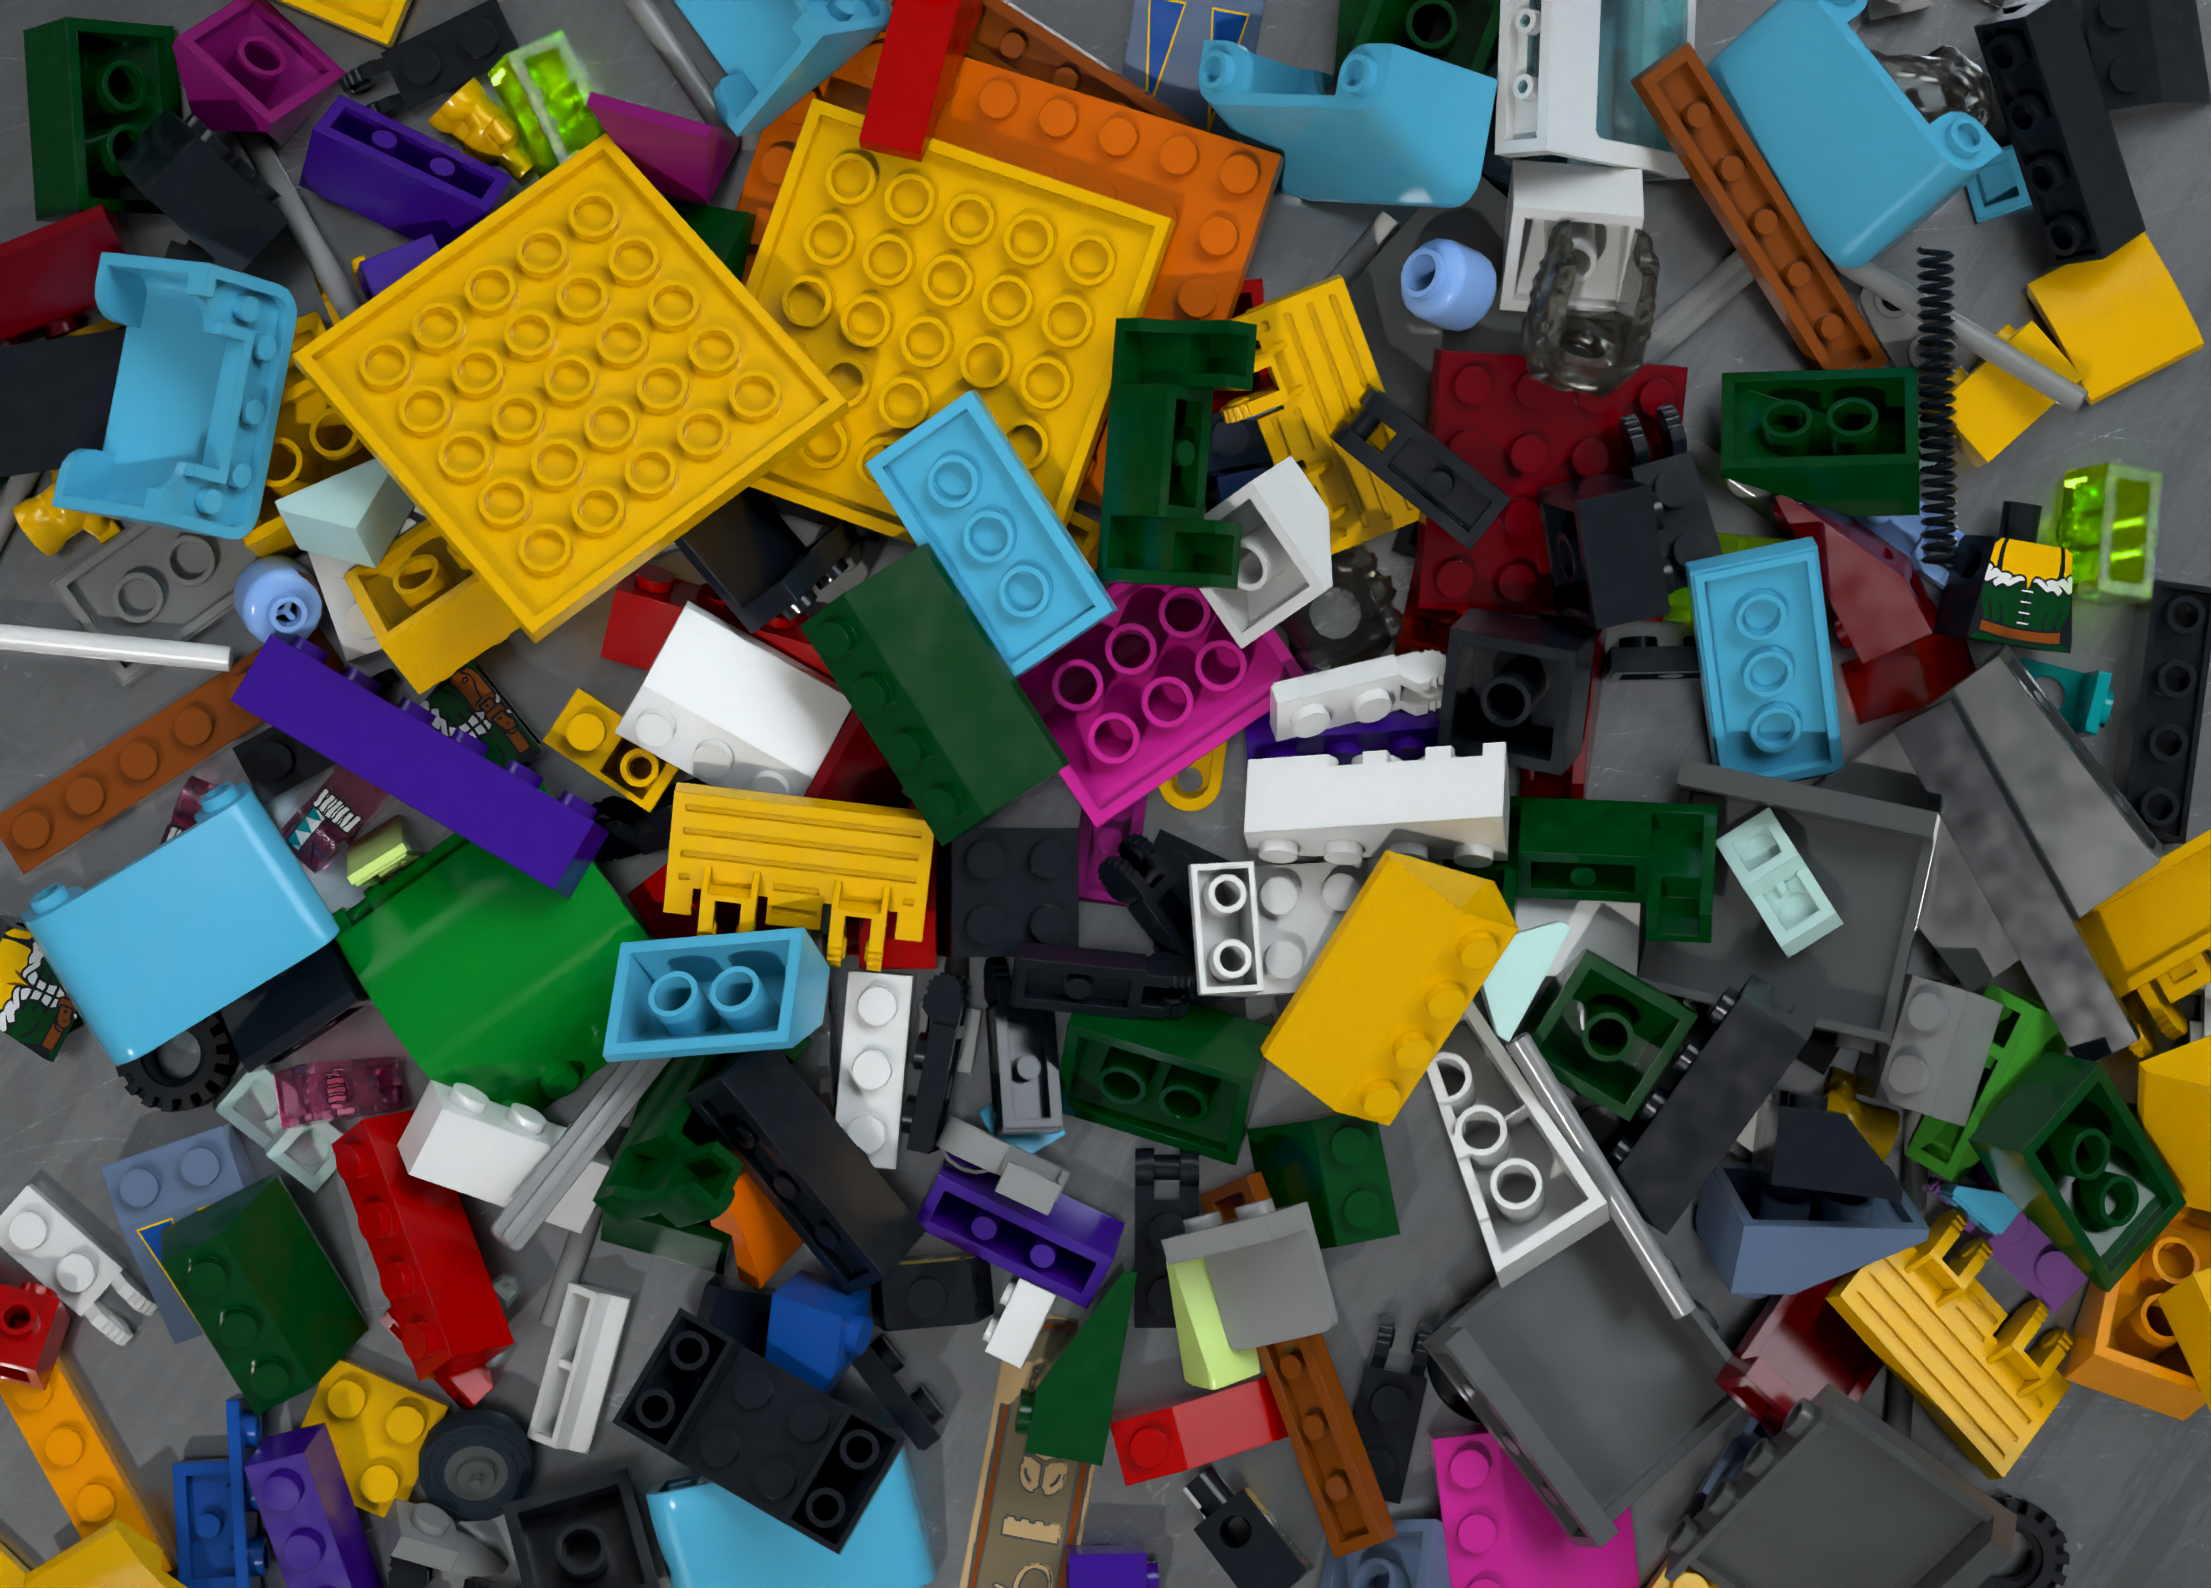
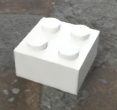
M1021 1277L1018 1282L1014 1280L1009 1281L999 1302L1005 1305L1006 1308L1001 1318L994 1316L991 1319L982 1340L988 1342L985 1352L1021 1369L1029 1357L1057 1295Z

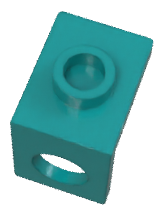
M2022 658L2020 660L2034 680L2040 677H2048L2060 685L2063 692V700L2057 710L2079 738L2096 736L2098 728H2103L2106 725L2114 700V691L2109 690L2112 673L2102 670L2083 673L2029 658Z

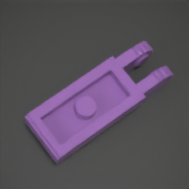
M1980 1160L1966 1174L1970 1179L1978 1182L1984 1189L2001 1191ZM1936 1176L1927 1186V1189L1948 1210H1951L1954 1207L1939 1195L1941 1192L1938 1190L1943 1183L1948 1182L1942 1181ZM2022 1211L2002 1235L1983 1232L1969 1219L1966 1222L1967 1225L1963 1231L1972 1239L1983 1236L1993 1248V1253L1990 1256L2036 1300L2039 1299L2052 1314H2055L2088 1279Z

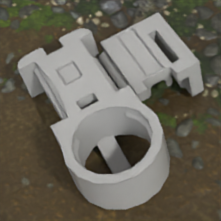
M949 1116L936 1143V1146L940 1148L946 1160L959 1170L973 1174L991 1172L1000 1175V1179L994 1189L995 1192L1047 1216L1054 1202L1058 1201L1070 1176V1172L1067 1169L952 1116ZM946 1151L981 1168L972 1169L960 1166L949 1158Z

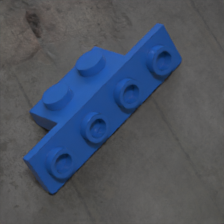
M237 1393L226 1400L229 1458L176 1461L172 1464L178 1579L180 1583L188 1588H261L260 1576H266L269 1572L268 1540L266 1537H258L257 1511H259L244 1470V1466L253 1455V1447H259L262 1443L261 1414L256 1416L242 1393Z

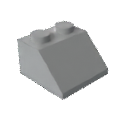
M1906 974L1891 1046L1875 1043L1873 1054L1862 1053L1856 1072V1094L1966 1128L2004 1004L1967 990Z

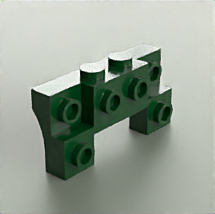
M1116 318L1097 577L1100 581L1120 584L1237 590L1242 523L1204 520L1213 391H1252L1257 335L1256 324L1233 320Z
M1510 796L1508 861L1493 860V863L1487 867L1468 868L1457 865L1453 860V869L1494 881L1515 922L1518 897L1647 903L1645 940L1711 943L1718 805Z
M807 1036L793 1048L779 1049L784 1053L790 1065L796 1062L806 1051L809 1045V1037ZM726 1053L672 1057L651 1084L592 1200L619 1224L661 1213L677 1228H681L706 1220H714L721 1216L731 1205L735 1196L733 1187L744 1167V1163L724 1147L684 1098L698 1082L717 1073L713 1066Z

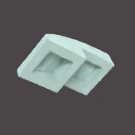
M1770 807L1717 839V847L1788 958L1844 924Z
M243 1067L213 1102L214 1111L264 1148L267 1157L314 1193L318 1191L337 1169L336 1157L331 1144L346 1132L331 1119L327 1120L325 1113L271 1068L248 1073L246 1068Z

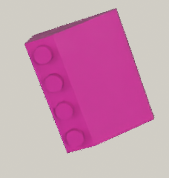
M1112 583L1105 589L1119 610L1016 679L1069 760L1070 764L1058 773L1096 828H1099L1270 712V691L1274 682L1305 675L1274 628L1258 637L1243 649H1240L1199 588Z
M1483 1424L1428 1431L1438 1520L1443 1522L1451 1588H1640L1630 1506L1612 1522L1619 1532L1601 1548L1575 1546Z

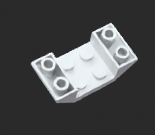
M1370 858L1352 865L1322 862L1254 866V861L1190 864L1188 866L1198 995L1259 997L1295 994L1380 858ZM1428 859L1427 861L1443 866V859Z

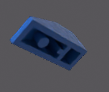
M800 1270L772 1294L765 1359L829 1395L852 1363L865 1352L870 1343L873 1333V1320L868 1317L871 1292L861 1289L847 1295L835 1280Z

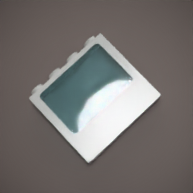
M1500 0L1494 155L1510 158L1557 155L1619 168L1642 169L1643 182L1689 179L1690 175L1630 81L1676 45L1690 43L1693 49L1695 48L1696 0Z

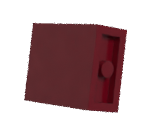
M1841 1276L1793 1295H1772L1714 1380L1719 1387L1773 1436H1776L1782 1430L1787 1414L1800 1399L1806 1398L1811 1401L1827 1383H1830L1852 1400L1859 1403L1884 1365L1879 1357L1825 1299Z

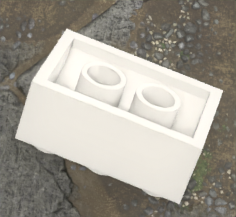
M687 601L632 696L614 733L710 786L803 797L852 707L834 681L692 602Z

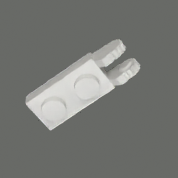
M1424 649L1422 653L1416 651L1399 656L1391 654L1274 682L1270 691V726L1276 742L1294 737H1313L1326 729L1357 721L1363 723L1375 722L1384 718L1389 713L1399 711L1400 709L1414 716L1428 714L1429 710L1435 712L1436 709H1441L1446 654L1443 655L1440 653V650L1437 652L1433 649L1431 651Z
M33 1184L27 1185L0 1215V1247L42 1284L54 1290L58 1294L57 1297L80 1317L86 1316L92 1325L116 1344L124 1347L134 1334L124 1320L99 1301L111 1286L139 1313L151 1316L158 1308L152 1294L125 1271L128 1268L127 1265Z

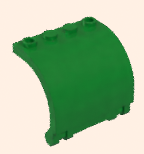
M535 768L531 769V771L540 775V773ZM543 780L538 789L556 799L547 782ZM456 833L452 834L385 884L378 882L374 886L363 891L365 898L349 910L342 906L332 913L340 929L335 940L351 968L385 1021L430 1080L453 1087L455 1083H464L483 1092L489 1098V1101L509 1108L513 1103H520L535 1109L539 1113L559 1098L570 1094L577 1085L609 1063L602 1055L620 944L622 942L653 940L623 902L594 860L571 898L568 899Z

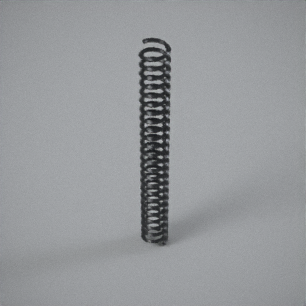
M1918 247L1916 251L1919 254L1936 257L1920 259L1916 264L1922 268L1936 270L1920 272L1916 277L1919 280L1937 283L1920 285L1916 290L1919 293L1937 296L1920 298L1916 303L1923 307L1938 309L1921 311L1917 316L1920 319L1938 322L1921 324L1917 329L1920 332L1938 335L1921 337L1917 342L1920 345L1936 346L1938 348L1921 350L1917 355L1921 358L1939 360L1921 363L1918 366L1921 371L1939 373L1921 376L1918 379L1921 384L1939 385V387L1921 389L1918 394L1922 397L1940 398L1939 400L1921 402L1918 407L1922 410L1941 411L1939 413L1922 415L1918 419L1923 423L1943 424L1922 428L1919 433L1924 436L1944 437L1925 440L1919 444L1921 448L1944 450L1925 453L1919 457L1922 461L1944 463L1924 466L1919 470L1922 474L1944 476L1924 479L1919 483L1922 487L1944 489L1923 492L1920 495L1923 500L1943 501V503L1923 505L1920 510L1924 513L1945 514L1943 516L1923 518L1920 523L1926 526L1946 527L1923 531L1920 535L1923 538L1947 540L1923 544L1920 547L1923 551L1947 554L1926 556L1920 561L1924 564L1944 565L1955 568L1958 564L1949 559L1955 558L1959 552L1949 546L1955 545L1959 540L1955 536L1950 535V533L1955 532L1959 527L1955 523L1948 521L1955 519L1959 514L1955 510L1947 508L1955 506L1958 501L1954 497L1946 495L1955 493L1958 488L1954 484L1946 482L1954 481L1958 477L1955 472L1947 470L1954 468L1958 464L1953 458L1947 457L1955 454L1957 451L1954 446L1947 444L1957 438L1954 433L1947 432V430L1953 429L1957 423L1946 418L1953 416L1957 411L1953 407L1945 405L1953 403L1957 398L1953 394L1944 392L1953 390L1957 385L1953 381L1943 379L1951 378L1957 372L1952 368L1942 367L1951 365L1956 361L1952 355L1942 353L1953 351L1956 346L1952 342L1941 340L1950 339L1956 333L1951 329L1941 327L1950 326L1956 320L1951 316L1941 314L1950 313L1956 307L1951 303L1940 302L1950 300L1955 296L1951 290L1940 289L1952 286L1955 283L1950 277L1940 276L1953 272L1955 268L1950 264L1939 263L1949 261L1955 255L1950 251Z

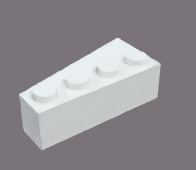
M1506 742L1483 743L1482 756L1469 757L1455 756V749L1451 745L1426 747L1424 757L1410 761H1402L1400 758L1391 755L1388 750L1363 751V754L1352 759L1351 765H1339L1338 759L1329 754L1249 759L1244 818V836L1249 855H1259L1260 859L1271 863H1290L1296 861L1298 856H1323L1324 860L1333 864L1352 865L1361 862L1362 857L1381 858L1387 849L1424 861H1428V859H1453L1457 865L1468 868L1487 867L1493 863V860L1508 861L1510 779Z
M1471 1001L1426 1071L1502 1289L1608 1222L1610 1215L1606 1200L1474 1002Z

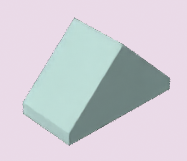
M376 458L275 501L279 513L300 550L375 569L415 506Z
M1553 921L1517 932L1484 981L1480 992L1491 1029L1497 1037L1510 1042L1572 928L1561 921Z

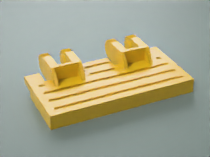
M1336 274L1245 311L1246 313L1229 319L1257 325L1256 341L1259 348L1255 349L1254 372L1267 368L1273 385L1229 401L1227 405L1220 408L1224 423L1232 424L1281 405V408L1256 417V421L1273 466L1292 455L1296 462L1301 460L1304 466L1301 467V470L1328 507L1331 555L1418 521L1419 509L1341 448L1330 437V434L1341 420L1349 422L1362 406L1358 399L1370 384L1385 393L1343 277L1340 274ZM1381 422L1369 437V440L1383 451L1396 435V432Z
M677 782L673 799L663 912L691 915L694 889H701L697 936L717 935L718 923L715 921L717 901L741 904L740 921L736 927V933L755 931L759 896L768 897L765 924L794 928L804 927L805 929L812 930L821 929L823 904H832L826 957L828 965L841 967V961L845 958L847 916L867 918L872 920L870 938L866 941L864 960L867 963L866 970L881 972L888 911L898 912L895 939L922 942L934 834L918 810Z
M2211 829L2163 856L2153 868L2077 920L2141 1034L2139 1041L2128 1046L2129 1051H2132L2134 1056L2137 1055L2138 1058H2143L2156 1050V1043L2152 1031L2149 1030L2148 1024L2132 995L2136 992L2140 994L2161 1032L2166 1037H2169L2170 1040H2176L2185 1035L2189 1027L2187 1019L2177 1001L2211 982V960L2206 953L2207 950L2211 952Z
M1953 1208L1942 1213L1932 1223L1933 1225L1929 1227L1930 1231L1927 1241L1843 1274L1825 1299L1987 1479H2002L2007 1475L2071 1387L2056 1368L2066 1356V1352L2071 1349L2070 1347L2074 1344L2072 1342L2074 1339L2064 1327L2054 1328L2038 1341V1345L2032 1349L2029 1355L2024 1352L2025 1347L2042 1326L2041 1324L2045 1321L2049 1312L2045 1305L2035 1298L2027 1303H2023L2013 1313V1317L2009 1318L1996 1337L1993 1336L2008 1314L1975 1278L1986 1264L1985 1261L1990 1258L1989 1256L1993 1253V1248L1983 1236L1973 1238V1240L1968 1241V1243L1962 1246L1958 1254L1947 1265L1942 1258L1960 1236L1968 1221L1958 1208Z

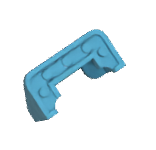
M673 0L728 75L722 78L714 87L712 97L719 119L737 137L756 134L768 127L873 42L889 24L891 16L890 9L885 0Z
M1777 0L1719 52L1705 68L1813 240L1834 263L1845 268L1857 269L1870 263L1928 220L1999 156L2003 150L1983 125L1974 117L1963 112L1946 113L1930 124L1925 120L1849 26V23L1866 7L1868 0Z
M1204 40L1198 70V86L1201 95L1242 143L1274 152L1284 157L1285 162L1277 183L1284 193L1309 201L1454 208L1470 200L1477 190L1482 173L1497 79L1396 44L1367 43L1357 46L1348 54L1340 68L1335 95H1326L1324 88H1330L1332 79L1330 74L1313 69H1299L1251 53L1245 46L1228 40Z
M101 252L95 281V300L98 309L105 318L127 326L103 450L77 449L69 453L62 462L57 476L52 506L84 514L230 540L241 539L254 528L260 513L296 328L297 308L294 297L287 288L280 284L212 263Z
M226 782L205 793L199 799L202 808L194 816L195 825L94 885L83 890L80 886L66 889L63 882L52 884L32 896L28 901L31 908L19 914L94 1040L113 1064H125L149 1053L316 952L334 939L340 931L338 924L252 788L245 782L237 786L233 782Z
M900 1426L890 1428L906 1438L905 1432ZM907 1441L841 1555L785 1525L702 1475L698 1482H696L697 1485H694L693 1480H687L686 1475L657 1481L646 1493L652 1524L671 1588H924V1585L936 1580L937 1573Z

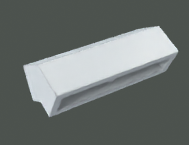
M569 1282L527 1438L555 1449H567L586 1455L589 1454L633 1296L593 1285Z

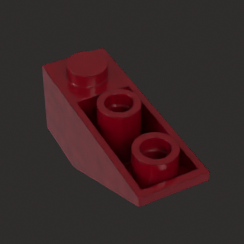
M1775 495L1777 502L1773 504V512L1784 535L1787 538L1795 536L1796 539L1813 536L1818 545L1823 592L1826 593L1835 613L1831 614L1834 630L1846 649L1854 646L1862 664L1933 632L1938 611L1908 556L1849 515L1783 495Z

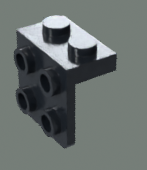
M747 487L675 540L674 543L747 630L753 634L779 614H782L789 622L811 605L818 597L811 587L815 585L821 590L849 567L842 557L861 538L846 521L842 520L808 546H805L759 490Z

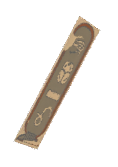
M1048 1314L1025 1365L1020 1369L1004 1360L1001 1362L959 1588H1066V1545H1081L1095 1465L1025 1452V1435L1015 1434V1419L1021 1388L1034 1389L1036 1374L1077 1319Z

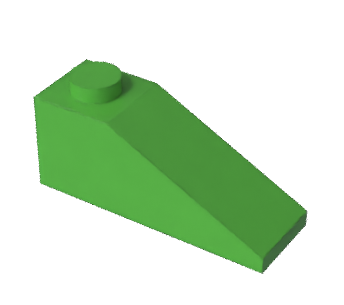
M1990 982L1983 997L2004 1005L1966 1128L1924 1115L1905 1155L1945 1179L1957 1184L1980 1160L1968 1141L1971 1135L2047 1051L2064 1055L2068 1048L2045 1004Z

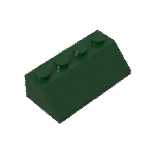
M929 543L919 546L846 591L800 626L942 847L983 825L1070 764Z

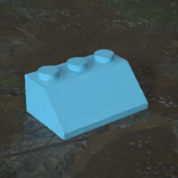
M804 927L622 942L620 944L602 1056L607 1062L793 1048L823 1024L830 966Z

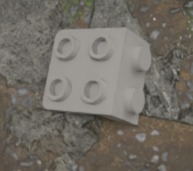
M1272 1198L1235 1207L1237 1218L1224 1222L1220 1211L1183 1220L1185 1233L1161 1240L1168 1265L1204 1257L1229 1347L1234 1351H1243L1324 1333L1334 1329L1338 1324V1313L1307 1201L1275 1209Z

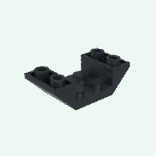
M679 1308L612 1423L838 1555H841L907 1441L902 1435L850 1405L847 1407L745 1348L736 1339L682 1308Z

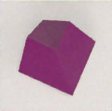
M235 0L176 37L172 44L191 113L197 116L212 131L265 132L280 147L294 135L340 85L338 79L346 73L267 0Z
M591 91L587 101V105L613 142L659 192L708 205L739 148L742 136L737 137L731 131Z

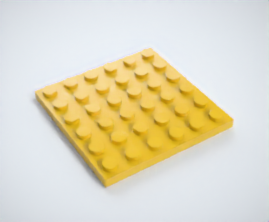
M812 98L745 288L848 401L849 413L748 487L917 546L865 463L968 391L976 390L1065 528H1067L1109 411L1116 318H1142L1176 222L1172 218L931 138L922 162L862 149L859 145V137L865 115Z
M606 133L293 354L297 368L534 644L849 413L848 401Z

